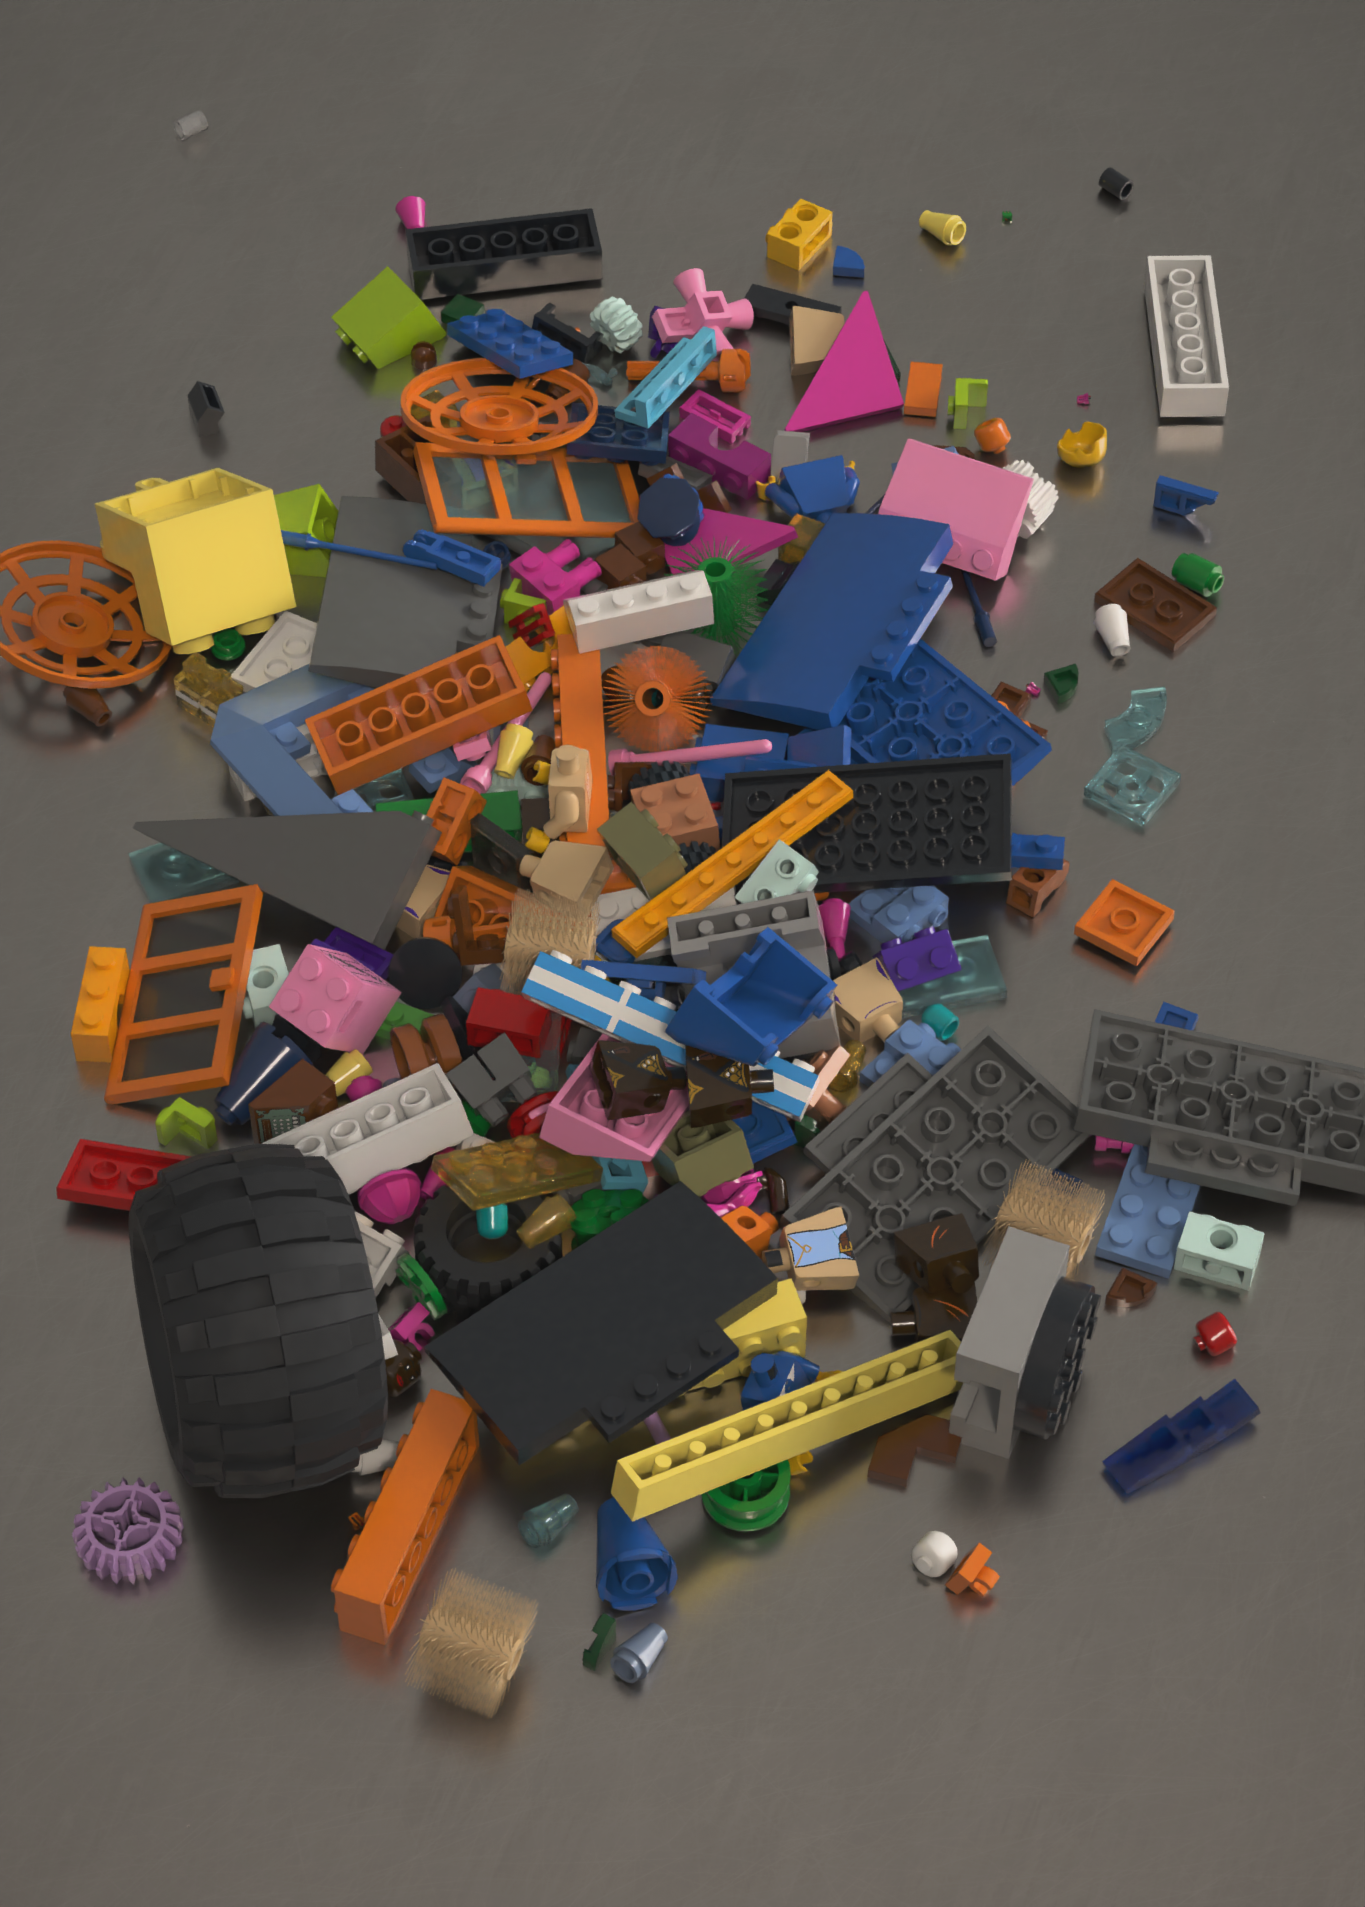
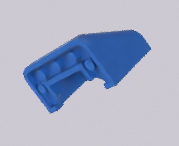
M767 927L757 936V941L749 954L743 952L734 966L711 985L702 979L692 988L667 1026L665 1033L676 1042L753 1067L759 1062L765 1066L778 1052L780 1044L814 1015L820 1019L833 1004V1000L829 997L837 987V984Z

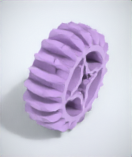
M123 1477L120 1486L113 1488V1485L106 1482L104 1493L92 1489V1502L81 1501V1514L75 1515V1529L72 1532L73 1541L77 1545L75 1547L76 1553L84 1561L88 1571L96 1569L97 1576L101 1580L111 1574L112 1581L117 1585L123 1576H128V1580L134 1585L136 1575L143 1574L144 1577L150 1580L152 1576L151 1569L156 1568L164 1572L166 1567L165 1559L175 1560L177 1554L175 1547H180L183 1541L181 1534L183 1532L182 1529H184L183 1520L179 1516L180 1509L178 1504H176V1501L172 1502L171 1494L167 1490L160 1492L159 1486L155 1481L145 1488L144 1481L140 1477L134 1485H128V1481ZM140 1513H148L160 1523L151 1522L150 1518L143 1517ZM96 1538L105 1539L106 1543L114 1544L116 1549L113 1550L105 1547Z

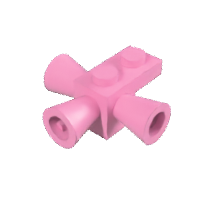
M698 268L686 270L676 276L673 283L687 304L685 307L657 309L652 315L653 321L662 343L679 342L683 337L692 339L703 326L715 329L717 356L712 361L719 362L723 349H734L722 331L725 327L749 330L754 319L752 305L745 298L727 304L722 290L706 291L703 270Z

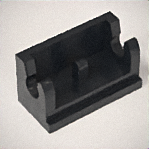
M548 303L540 312L534 315L532 329L540 331L542 335L553 341L559 342L561 346L573 352V359L581 361L586 366L602 350L603 343L598 340L604 334L596 331L590 338L586 337L572 326L555 318L556 315L551 313L556 306Z

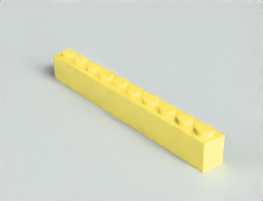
M951 1330L945 1331L621 1458L616 1463L611 1494L633 1522L959 1391L963 1382L954 1380L956 1353L961 1341Z

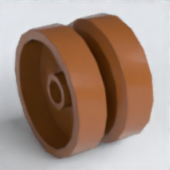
M440 1013L423 1018L420 1033L410 1023L391 1028L390 1030L392 1050L401 1079L436 1063L440 1065L446 1075L462 1063L454 1033L444 1014Z

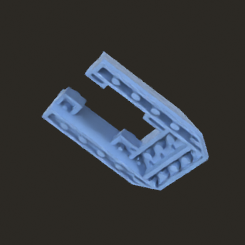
M309 664L219 704L210 745L274 816L374 812L353 789L330 799L295 760L309 754L311 743L296 727L305 724V719L376 688L309 672ZM453 746L409 764L408 771L428 793H432L438 790L443 777L460 783L466 771L478 764L475 761H467L466 759L458 761Z

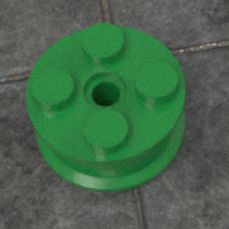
M592 1189L586 1191L582 1195V1199L574 1203L567 1212L568 1226L575 1231V1236L571 1242L572 1250L638 1209L649 1200L637 1189L608 1191Z
M788 1459L701 1494L706 1511L717 1523L736 1531H757L772 1525L783 1515L790 1499L791 1469Z

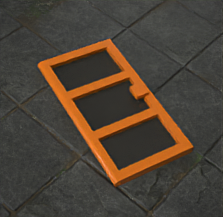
M258 884L143 905L104 1095L106 1103L114 1105L229 1086L263 898V891Z

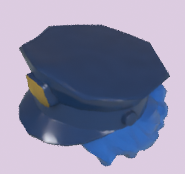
M665 474L663 478H659L640 494L637 519L653 538H660L665 544L671 546H684L692 541L698 533L700 522L704 518V513L702 512L703 504L696 489L691 487L686 479Z

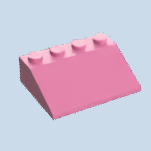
M909 438L878 514L918 518L949 524L954 544L942 563L996 581L1007 575L1034 479Z
M602 1034L601 1037L598 1039L605 1041L620 1042L604 1034ZM596 1042L548 1105L539 1138L573 1155L650 1162L689 1108L687 1082L684 1090H670L665 1108L661 1112L607 1120L589 1068L597 1045ZM664 1061L666 1067H676Z

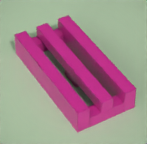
M699 389L679 407V417L686 419L693 413L718 426V437L731 444L735 441L736 435L741 436L743 434V428L748 429L751 426L750 415Z

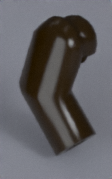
M765 1167L764 1170H755L762 1171L763 1176L757 1177V1182L762 1184L760 1190L766 1189L769 1193L771 1214H784L790 1208L785 1179L769 1167Z

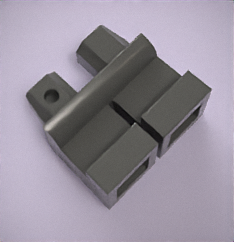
M505 1032L477 1052L480 1062L473 1054L446 1074L454 1090L459 1093L476 1117L481 1115L492 1127H496L509 1116V1113L499 1101L506 1095L512 1093L520 1105L538 1095L531 1080L532 1076L529 1067ZM486 1070L492 1075V1077L495 1079V1081H493V1080L491 1079V1077H490L489 1074L486 1072Z

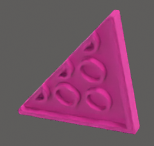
M868 290L863 291L784 431L805 432L903 408V398Z
M703 508L704 518L700 522L698 533L694 539L690 541V544L687 543L684 546L665 544V558L668 565L692 568L678 559L700 565L689 555L692 554L695 559L698 557L700 562H703L704 560H702V557L696 550L698 548L704 559L705 556L708 559L706 550L709 552L710 548L713 558L715 540V557H718L719 554L720 558L723 549L721 558H724L725 552L727 555L732 546L733 550L727 557L728 561L746 546L747 548L731 562L732 564L752 555L741 563L743 564L798 538V535L793 526ZM670 567L672 574L677 575V573H685L679 569Z

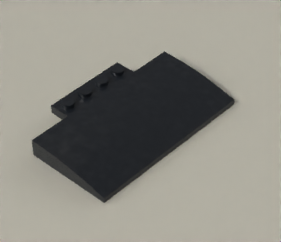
M679 1181L424 1346V1349L520 1466L587 1420H590L608 1443H610L739 1357V1348L723 1330L777 1295L778 1278L727 1223L682 1181Z

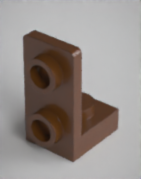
M615 762V775H608L609 810H615L616 814L622 809L623 800H631L628 784L633 782L632 776L635 773L641 775L640 769L644 766L648 770L651 769V763L654 762Z
M458 885L451 897L448 898V914L450 919H455L456 932L453 934V948L455 954H460L461 966L502 963L505 958L502 952L505 950L506 938H498L497 934H486L474 940L467 886Z

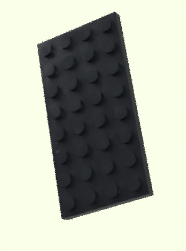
M1011 753L725 773L722 848L828 770L853 790L852 800L789 845L814 864L819 871L816 876L818 881L813 888L814 893L1012 880ZM753 873L735 885L736 894Z

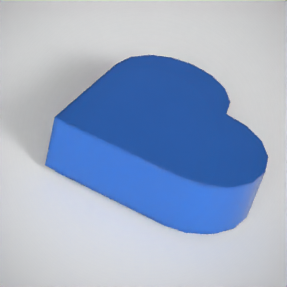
M624 919L611 922L596 938V952L608 962L633 963L635 957L612 937L611 929Z

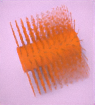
M651 646L649 654L648 649L645 647L642 654L640 651L637 656L635 654L632 658L623 659V664L617 663L622 669L613 668L612 670L623 678L618 675L607 674L623 684L604 680L630 691L612 687L603 688L635 696L605 695L634 697L635 699L600 701H634L602 707L626 706L604 713L605 715H614L623 712L606 721L618 720L610 726L615 727L616 725V727H621L615 730L616 732L618 730L622 732L620 737L624 735L623 733L628 727L629 733L627 735L631 738L630 740L635 739L637 741L635 746L639 748L641 746L643 751L646 742L648 750L650 751L652 748L653 752V741L654 751L657 752L659 729L658 752L660 740L661 751H665L666 746L668 751L671 744L672 747L675 745V748L683 738L687 740L685 742L687 743L688 739L691 738L690 734L698 735V732L692 727L695 729L697 727L699 730L700 726L693 721L699 724H707L689 713L707 718L708 716L685 707L712 711L679 702L711 703L682 701L679 699L713 697L680 696L712 691L705 689L688 692L711 683H700L691 686L708 678H702L701 676L695 679L703 674L701 670L698 672L696 669L699 665L696 666L694 663L690 667L689 663L691 661L689 659L685 665L682 662L683 660L685 661V657L683 656L679 660L677 658L679 653L676 650L677 653L674 655L673 648H671L672 650H670L669 654L668 648L663 647L662 655L661 646L656 647L655 660V646L654 653L653 646ZM656 690H660L663 695V703L659 708H655L651 700Z

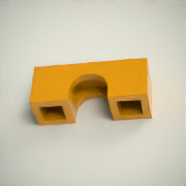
M564 605L549 615L555 636L543 642V652H537L529 648L521 636L506 646L526 692L535 683V677L542 672H547L551 675L557 671L552 670L551 649H558L557 635L573 634ZM544 626L535 630L537 634L545 631Z
M89 946L71 1030L76 1061L107 1063L112 1061L118 1031L117 1007L118 1004H123L130 972L126 948Z

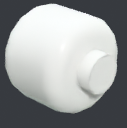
M930 1531L913 1546L911 1556L915 1567L922 1574L929 1577H940L955 1563L958 1552L954 1541L948 1535L940 1531Z

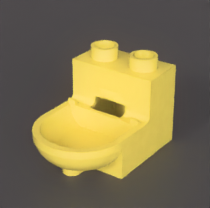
M215 468L170 482L161 478L144 479L135 483L136 492L95 503L101 530L100 546L103 558L132 573L146 633L173 646L174 653L192 654L207 650L214 645L212 633L235 627V630L240 635H251L268 631L275 623L274 614L296 607L273 490L271 488L223 469Z

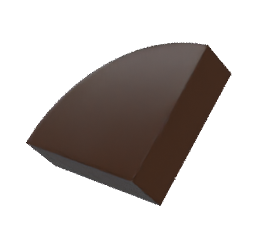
M1121 1268L1106 1295L1105 1304L1114 1307H1132L1142 1304L1156 1292L1157 1282Z

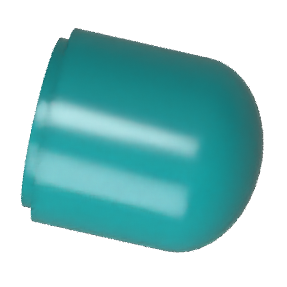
M932 1004L923 1012L921 1023L928 1024L935 1032L936 1038L944 1041L949 1039L957 1030L959 1018L942 1004Z
M505 1203L482 1204L476 1207L477 1231L482 1237L498 1239L507 1233L508 1212Z

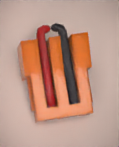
M357 1512L348 1517L355 1530L365 1525L364 1518Z

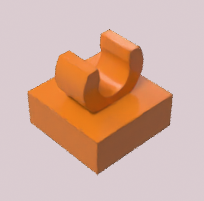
M979 1542L963 1557L945 1586L956 1595L969 1586L975 1593L983 1597L988 1589L991 1590L1000 1577L993 1569L984 1566L992 1552Z

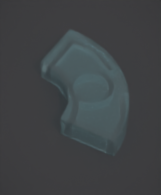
M1165 686L1131 690V703L1128 709L1118 717L1105 720L1104 729L1112 754L1138 747L1157 732L1163 722L1166 711L1167 692Z

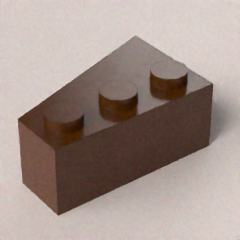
M429 415L417 420L425 427H432ZM408 426L375 440V470L407 501L426 504L413 450L415 442H433L422 438ZM432 457L445 507L461 511V481L449 457Z

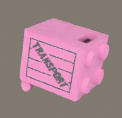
M307 944L269 1008L324 1048L346 1052L356 1049L363 1055L402 992L349 954Z

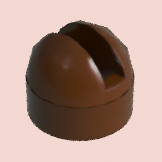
M426 341L416 343L411 351L412 365L421 370L434 367L437 363V354L434 346Z

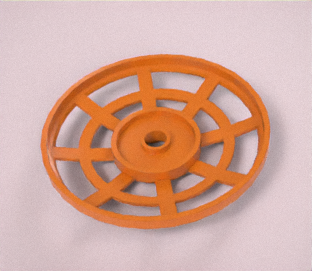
M486 358L466 359L436 366L413 378L405 386L401 394V415L412 431L437 445L476 454L518 455L557 448L587 433L595 424L598 416V397L594 389L585 380L563 368L521 379L516 377L513 386H481L473 388L467 380V376L484 374L512 375ZM530 377L555 383L571 392L555 400L544 393L526 389ZM449 380H453L460 390L445 396L436 404L420 397L429 388ZM522 398L539 402L544 406L537 408L534 404ZM580 398L586 406L588 417L584 421L568 423V413L564 407ZM462 400L468 401L461 407L460 412L449 409L450 406ZM413 404L430 411L432 427H425L415 420L411 415ZM553 412L557 416L558 424H538L539 418ZM441 416L459 421L460 427L444 428L440 421ZM534 433H550L536 441L527 438ZM469 435L479 441H466L456 436ZM513 442V444H500V443Z
M61 540L37 541L21 544L0 553V572L7 569L18 583L7 594L2 606L0 605L1 624L5 634L12 643L11 645H4L0 641V656L12 665L30 675L52 683L69 687L98 689L128 685L144 679L158 670L168 659L173 646L163 642L162 650L153 662L141 669L128 664L138 654L142 642L162 640L143 630L140 617L130 604L138 598L132 573L104 559L100 547ZM41 558L70 559L69 574H48L29 578L19 563ZM84 562L109 569L133 584L121 594H118L113 589L99 582L83 578ZM46 586H67V592H56L46 596L38 589ZM81 588L94 592L106 598L109 602L102 605L95 599L81 594ZM24 594H27L35 603L32 616L12 610L16 601ZM121 610L129 621L132 630H114V621L111 615ZM12 622L31 627L35 638L22 642L14 631ZM66 623H74V624H76L78 627H73V626H70V625H68V624H66ZM111 641L132 642L127 652L120 658L105 650ZM47 648L54 653L62 655V664L48 660L36 654L35 651ZM19 655H25L29 659L39 663L42 666L48 667L56 671H60L62 673L51 671L49 669L33 664L32 662L22 658ZM94 656L105 664L96 667H77V658ZM114 670H116V671H118V672H120V673L123 674V675L112 676V677H95V678L77 676V675H98V674H103V673L112 672V671H114Z

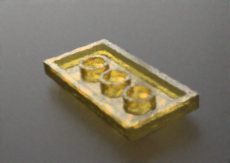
M540 1133L517 1136L508 1140L486 1143L481 1146L433 1156L431 1167L473 1211L599 1182L603 1172V1167L591 1156L573 1155L539 1138Z

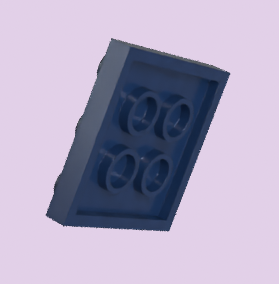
M573 403L570 423L584 421L588 417L585 404ZM598 405V416L595 424L587 433L567 444V455H574L579 459L599 457L607 458V460L616 463L631 460L640 461V463L648 466H654L659 463L666 464L670 412L665 411L647 429L615 418L614 410L617 407Z

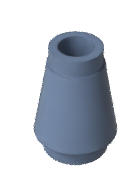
M649 1623L647 1627L616 1647L610 1660L611 1667L616 1675L629 1683H634L638 1679H644L668 1640L665 1630L656 1623Z

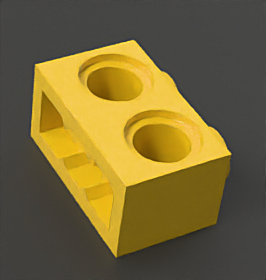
M800 199L792 208L786 210L783 218L775 226L773 225L769 228L765 238L767 257L799 271L832 236L833 212Z

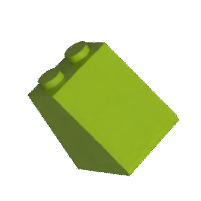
M388 266L331 317L339 327L335 333L347 346L352 342L355 345L352 351L364 364L370 360L377 369L410 355L413 346L418 342L426 341L433 344L447 336L446 331L422 300Z
M320 484L274 495L281 530L306 535L309 533L320 541L333 542L338 510ZM284 544L289 573L291 575L326 577L331 553L330 549L310 548L305 550L301 547Z

